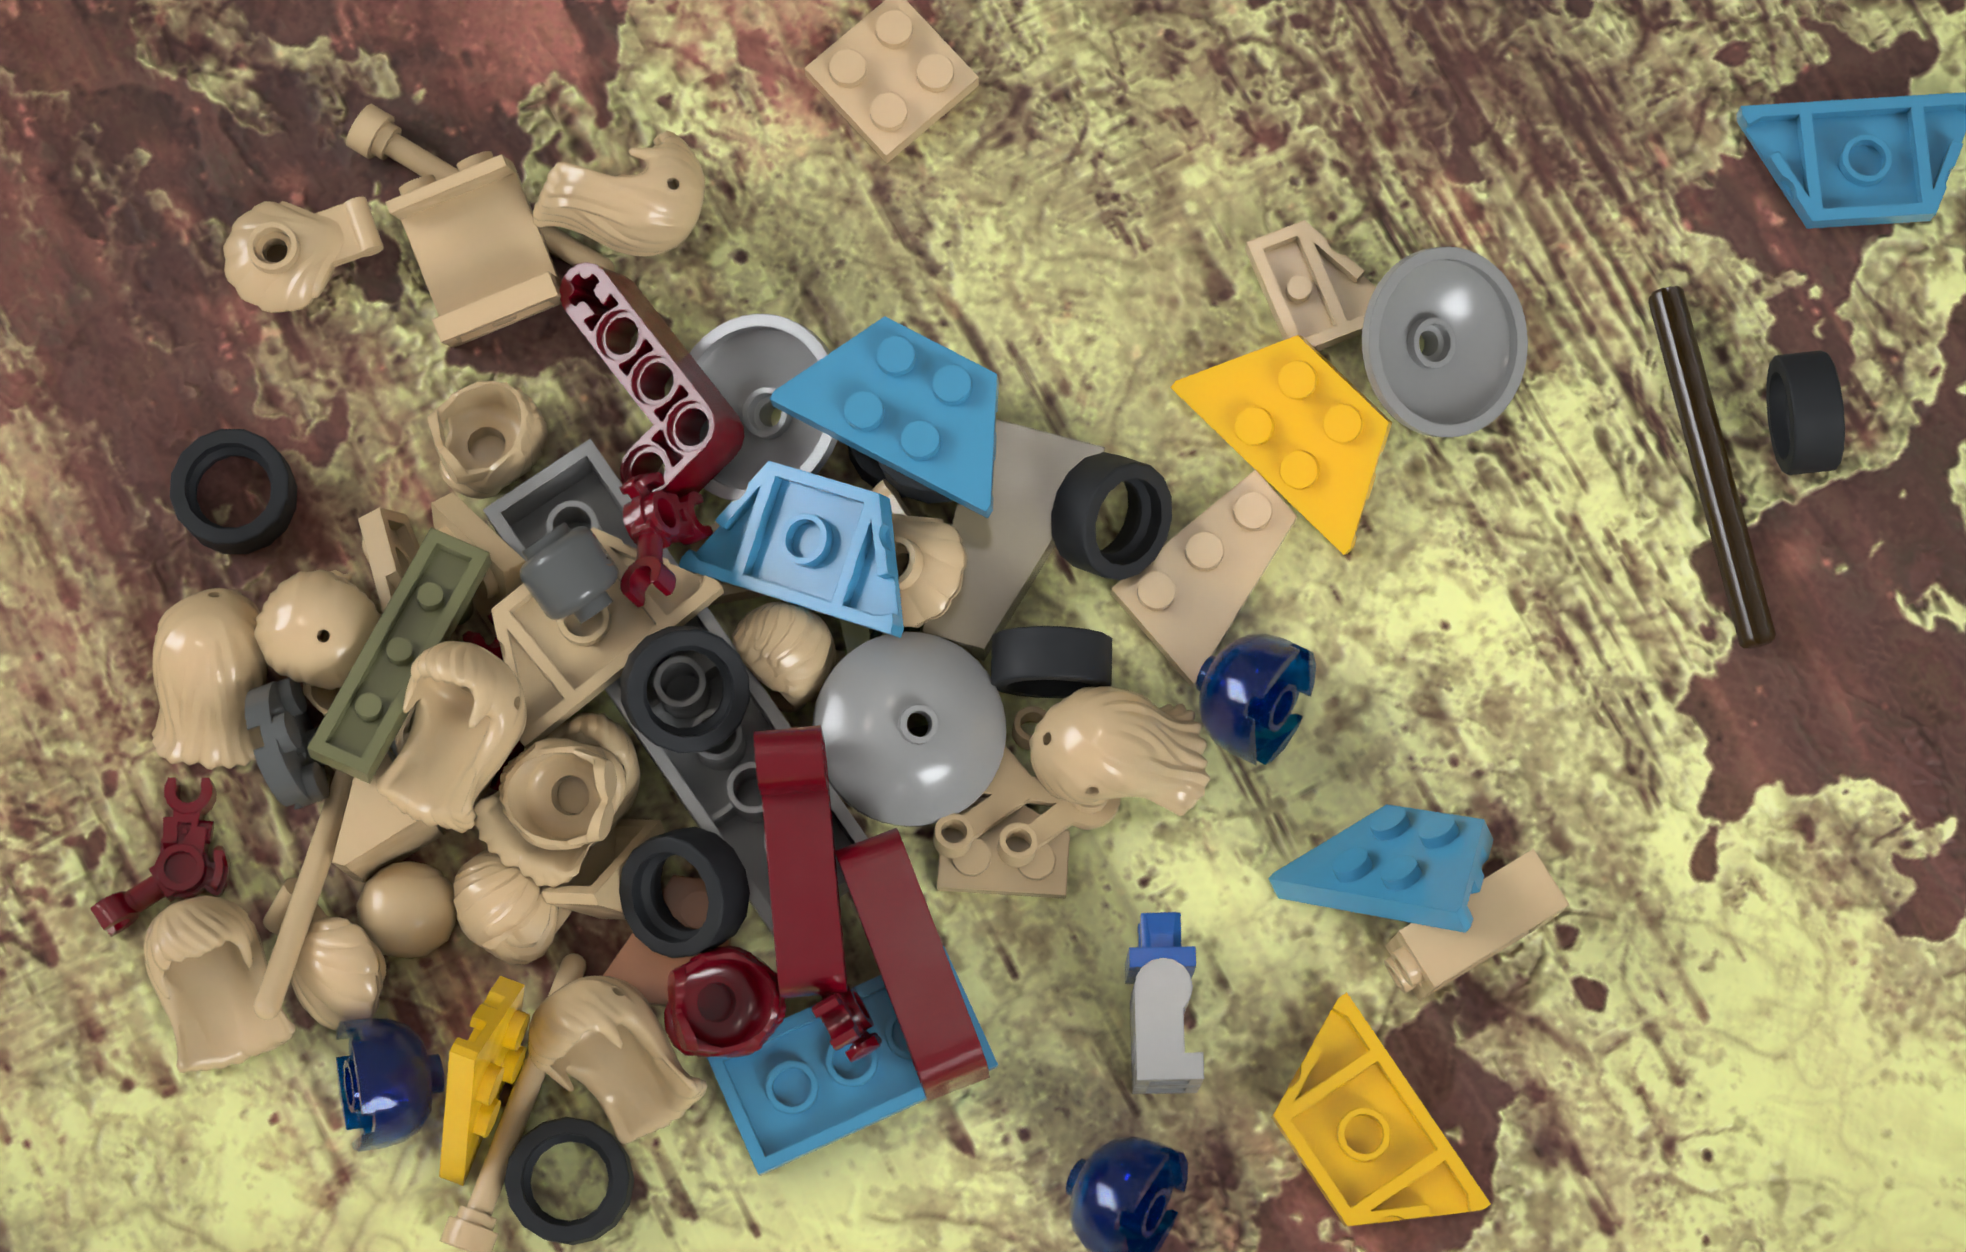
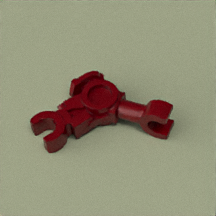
M660 472L639 474L626 480L624 485L619 487L623 495L628 494L632 501L624 505L623 521L630 538L637 545L636 561L624 572L620 581V589L623 595L638 608L644 606L645 593L651 583L665 596L673 594L676 587L674 573L663 564V549L679 541L684 545H691L713 534L712 527L702 525L695 515L694 506L704 502L701 494L692 491L678 497L677 494L666 493L663 490L652 491L665 484L663 475Z
M168 777L164 785V797L167 804L173 810V817H163V838H161L160 854L155 865L149 868L152 876L126 892L120 891L105 897L90 908L103 930L107 931L111 937L128 928L139 918L142 911L165 897L170 902L175 899H189L199 895L204 890H207L214 897L223 895L230 877L231 862L226 850L221 845L216 846L213 850L214 862H211L208 856L209 844L212 843L214 821H205L204 818L213 808L217 796L216 788L210 778L201 779L200 796L195 801L187 803L180 800V782L176 777Z
M847 984V992L821 995L822 1000L812 1007V1012L826 1026L831 1036L830 1043L833 1049L838 1051L852 1043L849 1050L845 1051V1054L850 1062H854L880 1047L882 1039L877 1033L869 1034L867 1029L874 1026L871 1015L855 988L851 984Z

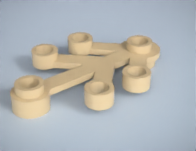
M1036 706L1025 707L1014 718L1012 728L1013 740L1019 747L1025 750H1030L1029 740L1032 735L1025 733L1021 725L1026 722L1038 724L1046 714V711ZM1005 745L1000 766L992 782L981 795V797L988 798L963 815L953 813L940 818L935 826L933 843L941 855L948 858H959L969 851L972 841L1025 804L1052 806L1029 825L1021 822L1011 823L1000 833L997 851L1001 860L1012 867H1023L1034 859L1039 848L1069 827L1074 826L1079 829L1090 830L1108 824L1115 817L1121 798L1106 799L1103 805L1095 806L1075 804L1067 800L1057 799L1050 795L1036 776H1031ZM947 829H958L964 834L965 839L959 843H950L943 838L942 833ZM1011 838H1022L1028 843L1029 849L1024 852H1015L1007 846L1006 842Z

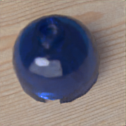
M1265 633L1239 638L1228 644L1217 657L1212 655L1207 658L1198 673L1196 688L1200 691L1199 710L1203 726L1214 743L1230 754L1256 766L1257 761L1264 765L1271 763L1286 748L1303 718L1302 715L1297 713L1291 714L1297 703L1300 692L1311 697L1316 675L1314 653L1284 638Z
M363 1018L340 1021L336 1040L349 1038V1056L336 1057L343 1118L346 1130L360 1129L361 1135L351 1143L353 1149L360 1152L386 1148L405 1142L418 1133L429 1118L432 1110L433 1094L444 1092V1072L439 1054L428 1055L421 1036L407 1024L389 1018Z
M1120 1137L1096 1149L1088 1160L1084 1158L1078 1160L1068 1176L1066 1194L1071 1196L1069 1215L1072 1229L1088 1252H1158L1178 1215V1212L1173 1209L1166 1210L1173 1187L1183 1192L1186 1189L1188 1161L1185 1154L1161 1142L1143 1137Z

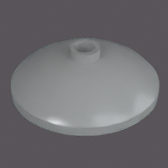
M1435 247L1420 250L1396 263L1384 275L1374 290L1367 306L1362 329V353L1365 370L1371 387L1380 403L1394 419L1410 430L1431 437H1459L1484 428L1493 422L1512 401L1525 370L1528 337L1521 303L1506 276L1483 256L1458 247ZM1420 335H1422L1424 339V349L1422 353L1419 346Z
M745 315L731 319L711 330L691 350L690 355L737 413L744 426L745 437L742 448L735 458L704 487L710 493L730 501H736L745 494L748 483L768 461L817 474L833 452L837 443L836 439L783 411L779 422L774 426L771 423V415L776 409L770 401L774 390L831 353L822 340L808 328L777 315ZM709 420L701 428L700 443L707 436Z
M903 632L901 638L886 634L869 640L852 650L841 659L826 678L820 689L813 713L812 726L821 725L829 783L835 792L859 813L881 823L894 826L913 827L937 823L942 817L953 813L958 814L968 808L983 794L992 782L1000 766L1005 748L1006 718L1004 707L996 686L991 684V677L970 653L960 646L939 636L927 633ZM912 713L921 714L928 722V730L923 737L912 735L907 728V719Z

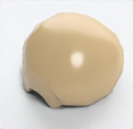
M413 861L392 863L381 868L365 883L356 904L358 925L364 929L369 939L380 948L383 955L405 959L426 956L448 941L456 924L457 910L453 902L454 888L449 879L444 877L441 870L429 864Z

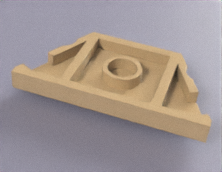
M593 527L590 530L595 534L619 570L616 582L606 590L613 600L611 604L582 624H580L574 614L562 620H552L546 616L523 583L495 605L491 612L503 661L518 677L524 691L527 719L520 738V742L524 747L528 749L536 741L543 740L621 677L629 654L646 636L668 626H684L720 597L724 591L717 580L706 575L701 577L671 564L669 559L663 557V564L676 577V587L673 594L665 596L651 583L645 593L644 606L638 608L623 595L620 589V581L624 572L636 561L637 549L624 544L622 539Z

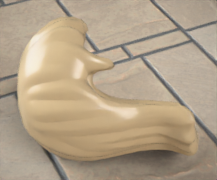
M665 131L656 136L653 140L655 144L653 148H631L628 151L631 156L647 162L646 169L638 174L612 176L568 162L558 161L549 171L547 181L541 190L538 201L534 205L533 223L539 228L555 226L573 230L626 255L643 257L665 253L685 241L699 219L705 193V177L701 164L687 143L670 131Z
M324 569L308 572L299 571L289 579L282 581L277 589L270 593L268 600L263 604L262 612L256 617L257 626L254 637L258 642L261 652L264 654L265 661L279 675L290 677L296 682H305L308 685L327 690L342 687L380 619L374 602L350 582L352 580L351 573L343 574L337 570L326 571ZM324 630H327L330 634L327 642H322L320 639V634Z
M212 588L200 591L170 607L158 623V631L155 635L152 668L160 709L156 727L152 732V743L156 748L158 756L167 759L171 764L184 762L187 765L200 763L210 770L217 766L232 769L236 765L246 766L251 761L256 760L253 750L264 746L260 726L247 730L245 719V699L247 693L251 689L265 685L268 664L254 637L257 626L256 617L260 611L253 601L244 597L239 591L225 588Z
M445 641L424 650L412 664L403 712L406 714L416 702L413 724L403 748L385 773L376 781V789L392 805L397 806L403 814H408L413 820H421L428 827L434 828L439 824L446 829H453L463 833L467 829H472L475 825L474 819L476 814L473 805L477 796L501 768L512 749L520 740L526 726L527 708L522 685L515 673L503 660L485 648L473 643Z
M1084 687L1075 691L1048 709L1043 719L1036 725L1035 732L1029 740L1031 762L1039 782L1051 796L1075 804L1095 806L1103 805L1106 799L1141 797L1168 809L1178 816H1183L1204 796L1205 787L1211 779L1210 775L1205 771L1208 761L1202 756L1207 743L1204 738L1199 736L1202 725L1194 721V711L1186 710L1183 704H1177L1175 707L1167 704L1158 708L1142 694L1116 687Z
M582 712L567 719L544 739L563 738L600 747L614 753L625 771L627 785L624 800L613 816L610 833L632 807L638 795L641 773L637 754L630 736L619 723L609 719L603 713ZM500 791L487 798L480 799L474 807L477 815L474 822L479 830L478 839L487 843L490 853H497L500 856L504 866L519 867L522 875L531 877L539 887L548 885L555 888L562 883L571 881L573 876L580 874V867L588 850L598 843L594 842L584 844L582 847L557 851L532 845L522 838L521 834L502 811L503 806L499 798Z
M214 896L194 897L171 904L152 920L144 943L145 964L149 979L173 1027L178 1057L176 1067L180 1073L224 1069L230 1064H241L251 1056H258L263 1052L276 1049L293 1037L295 1024L288 1019L282 1008L279 1014L271 1020H263L254 1012V1002L268 963L256 926L241 906L227 899Z
M586 976L574 980L548 996L536 1009L529 1023L528 1050L534 1065L539 1070L545 1071L568 1091H574V1088L567 1073L580 1081L596 1097L614 1128L617 1140L622 1144L631 1143L638 1138L669 1126L673 1120L683 1117L685 1110L689 1109L705 1095L706 1081L690 1076L683 1069L665 1030L651 1009L647 999L636 987L624 980L611 976Z

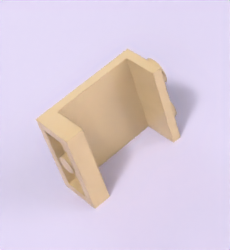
M491 151L477 153L461 160L456 165L459 172L436 181L434 175L413 179L399 187L401 196L385 202L389 213L399 218L403 224L439 315L432 319L441 343L452 348L561 304V295L559 293L561 281L540 228L533 223V211L515 165L502 154L494 157Z

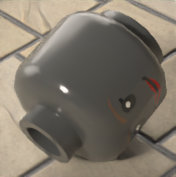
M564 522L522 551L527 561L520 569L521 581L550 619L562 620L574 614L580 624H582L613 602L606 590L616 582L619 570L595 534L588 527L580 526L570 529L566 522Z

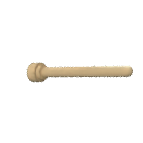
M373 104L367 105L359 113L349 130L346 146L367 159H372L376 156L381 160H385L387 157H390L420 176L434 175L436 181L459 172L454 166L401 136L402 129L394 124V116ZM555 226L540 228L548 251L573 267L577 264L588 262L615 272L614 264L609 258Z
M333 767L331 768L335 771L330 785V796L326 798L254 1002V1012L263 1020H271L280 1012L334 856L354 777Z
M571 953L562 959L548 996L566 984L584 976L586 961L581 955ZM528 1049L467 1207L460 1206L456 1217H448L440 1238L441 1242L466 1252H492L498 1237V1233L493 1232L497 1219L492 1217V1213L504 1185L509 1157L522 1138L546 1075L545 1071L539 1070L534 1065Z

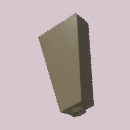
M996 419V457L993 467L992 488L993 511L989 518H986L959 503L957 504L952 526L958 530L967 554V566L963 572L962 588L957 596L952 599L950 608L941 617L929 620L924 624L922 633L949 640L966 650L975 659L985 661L992 649V635L1004 630L1056 546L1052 538L1051 512L1057 490L1072 468L1085 457L1105 452V447Z

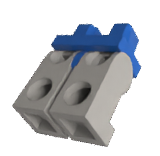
M1141 913L1140 923L1137 926L1138 947H1129L1125 962V984H1134L1130 999L1132 1094L1197 1093L1204 1080L1203 1052L1185 1053L1184 1013L1192 994L1193 985L1191 979L1196 968V946L1182 947L1181 913Z

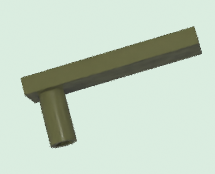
M432 527L430 528L308 745L307 749L310 758L364 782L371 783L410 710L406 714L403 712V704L411 677L413 662L424 650L439 643L449 641L456 627L464 624L471 618L474 611L472 598L492 563L490 552Z

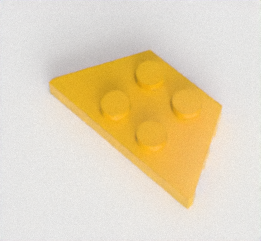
M1293 336L1181 378L1173 383L1170 388L1343 555L1348 554L1354 548L1357 539L1355 535L1366 499H1369L1376 477L1375 470L1380 454L1384 451L1392 421L1303 336Z
M499 976L485 1001L479 1005L473 1014L469 1026L474 1029L469 1039L465 1040L457 1037L449 1051L439 1177L461 1186L465 1184L483 1137L486 1138L495 1123L501 1101L498 1099L505 1082L509 1084L514 1083L526 1054V1047L520 1045L530 1021V1014L522 1011L525 985L503 976Z
M1347 992L1340 996L1330 1010L1271 1118L1345 1227L1475 1212L1491 1205Z

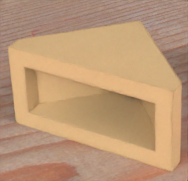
M621 819L604 840L588 850L580 867V874L573 876L572 880L568 883H562L555 888L547 886L543 890L542 894L545 902L599 919L626 920L623 915L619 894L622 868L633 849L649 838L665 833L661 820Z

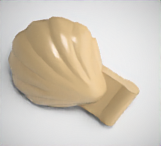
M355 197L343 204L317 213L309 212L285 201L280 203L264 201L241 215L232 225V232L223 246L225 257L224 272L228 282L236 288L242 300L258 306L262 311L270 313L295 312L305 309L312 303L314 298H318L321 295L335 267L362 257L375 255L381 252L384 246L366 197Z
M883 479L871 491L890 498L904 627L919 628L929 620L938 619L950 608L952 599L957 596L962 588L963 572L967 566V554L956 527L945 524L943 519L912 516L897 489L886 479Z
M291 877L285 880L263 919L264 926L270 932L275 933L277 937L298 878ZM317 904L291 978V984L301 1006L320 1025L333 1030H357L364 1022L371 1020L379 1007V996L386 976L385 959L380 948L369 939V936L361 926L351 923L346 918L327 916Z

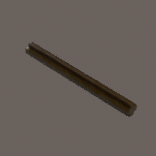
M1680 286L1661 288L1652 292L1648 303L1739 645L1744 649L1765 646L1775 639L1776 633L1684 290Z

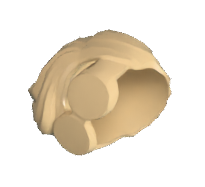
M477 381L452 393L448 400L427 416L431 436L441 459L439 468L442 479L453 491L471 498L484 499L495 497L502 488L517 481L521 476L531 471L532 467L542 457L543 449L548 440L547 423L544 421L541 411L532 398L523 393L522 389L511 387L507 382ZM448 419L449 433L445 442L442 424Z
M784 601L769 602L748 612L738 622L731 636L733 645L736 647L737 653L740 654L743 663L760 683L765 684L771 690L770 697L776 707L781 712L786 713L796 712L807 703L815 702L830 672L846 656L845 651L835 649L834 639L826 623L813 610L795 604L790 605Z
M548 738L536 741L527 750L521 752L508 762V765L504 767L503 773L500 775L499 798L503 806L502 811L521 834L522 838L532 845L554 851L582 847L584 844L599 842L607 837L612 826L613 816L624 800L627 782L625 771L614 753L600 747L569 739Z
M488 849L483 850L466 862L459 869L453 883V902L457 910V920L462 932L473 943L509 965L528 964L542 957L553 943L555 933L560 929L572 911L547 904L542 892L548 885L537 886L531 877L522 875L519 867L504 866L500 856L497 853H490Z

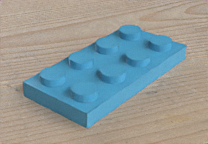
M943 946L982 1047L989 1071L998 1067V1063L948 953ZM881 975L854 987L866 1005L874 1023V1026L867 1029L869 1034L877 1033L882 1039L880 1047L859 1060L850 1062L845 1054V1051L849 1050L852 1043L838 1051L833 1049L830 1043L831 1036L822 1020L815 1017L812 1012L813 1006L784 1018L783 1022L757 1052L736 1058L707 1057L759 1176L927 1100Z

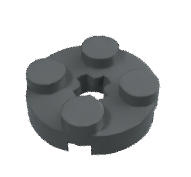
M289 677L249 690L245 699V719L247 730L260 726L264 746L253 750L268 787L282 805L288 807L295 804L294 810H298L329 798L330 788L324 766L326 764L310 758L307 749L319 727H313L306 712L307 702L300 683L293 681Z

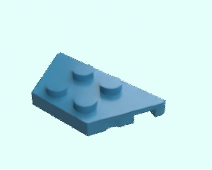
M1966 92L1741 106L1736 115L1738 125L1806 229L1931 221L1936 215L1947 188L1946 182L1949 174L1954 168L1963 146L1962 141L1966 133Z
M884 316L772 393L770 401L773 407L986 518H989L993 511V467L996 457L997 436L995 426L999 395L998 375L993 371Z
M768 461L748 483L745 494L740 499L732 501L716 518L715 521L720 526L699 550L695 552L689 549L681 557L679 567L702 576L706 575L721 582L898 638L902 636L904 625L890 498L880 493Z
M1386 804L1277 870L1268 879L1279 899L1466 933L1473 922V916L1467 906L1470 894L1478 893L1481 890L1484 879L1482 866L1489 859L1494 839L1484 819Z

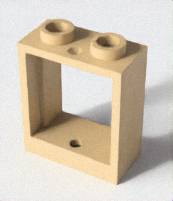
M1534 848L1484 878L1480 892L1470 894L1467 906L1473 916V922L1466 933L1411 923L1399 930L1385 945L1391 955L1384 960L1385 966L1398 988L1404 994L1413 990L1418 1000L1421 1001L1545 925L1569 906L1568 901Z

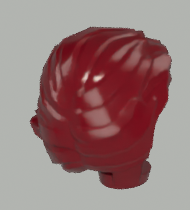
M722 946L705 951L692 957L689 962L670 971L668 976V1002L664 1011L665 1031L673 1046L685 1056L727 1058L748 1056L762 1048L763 1044L775 1032L785 1017L786 1003L785 998H780L777 973L759 957L740 947Z

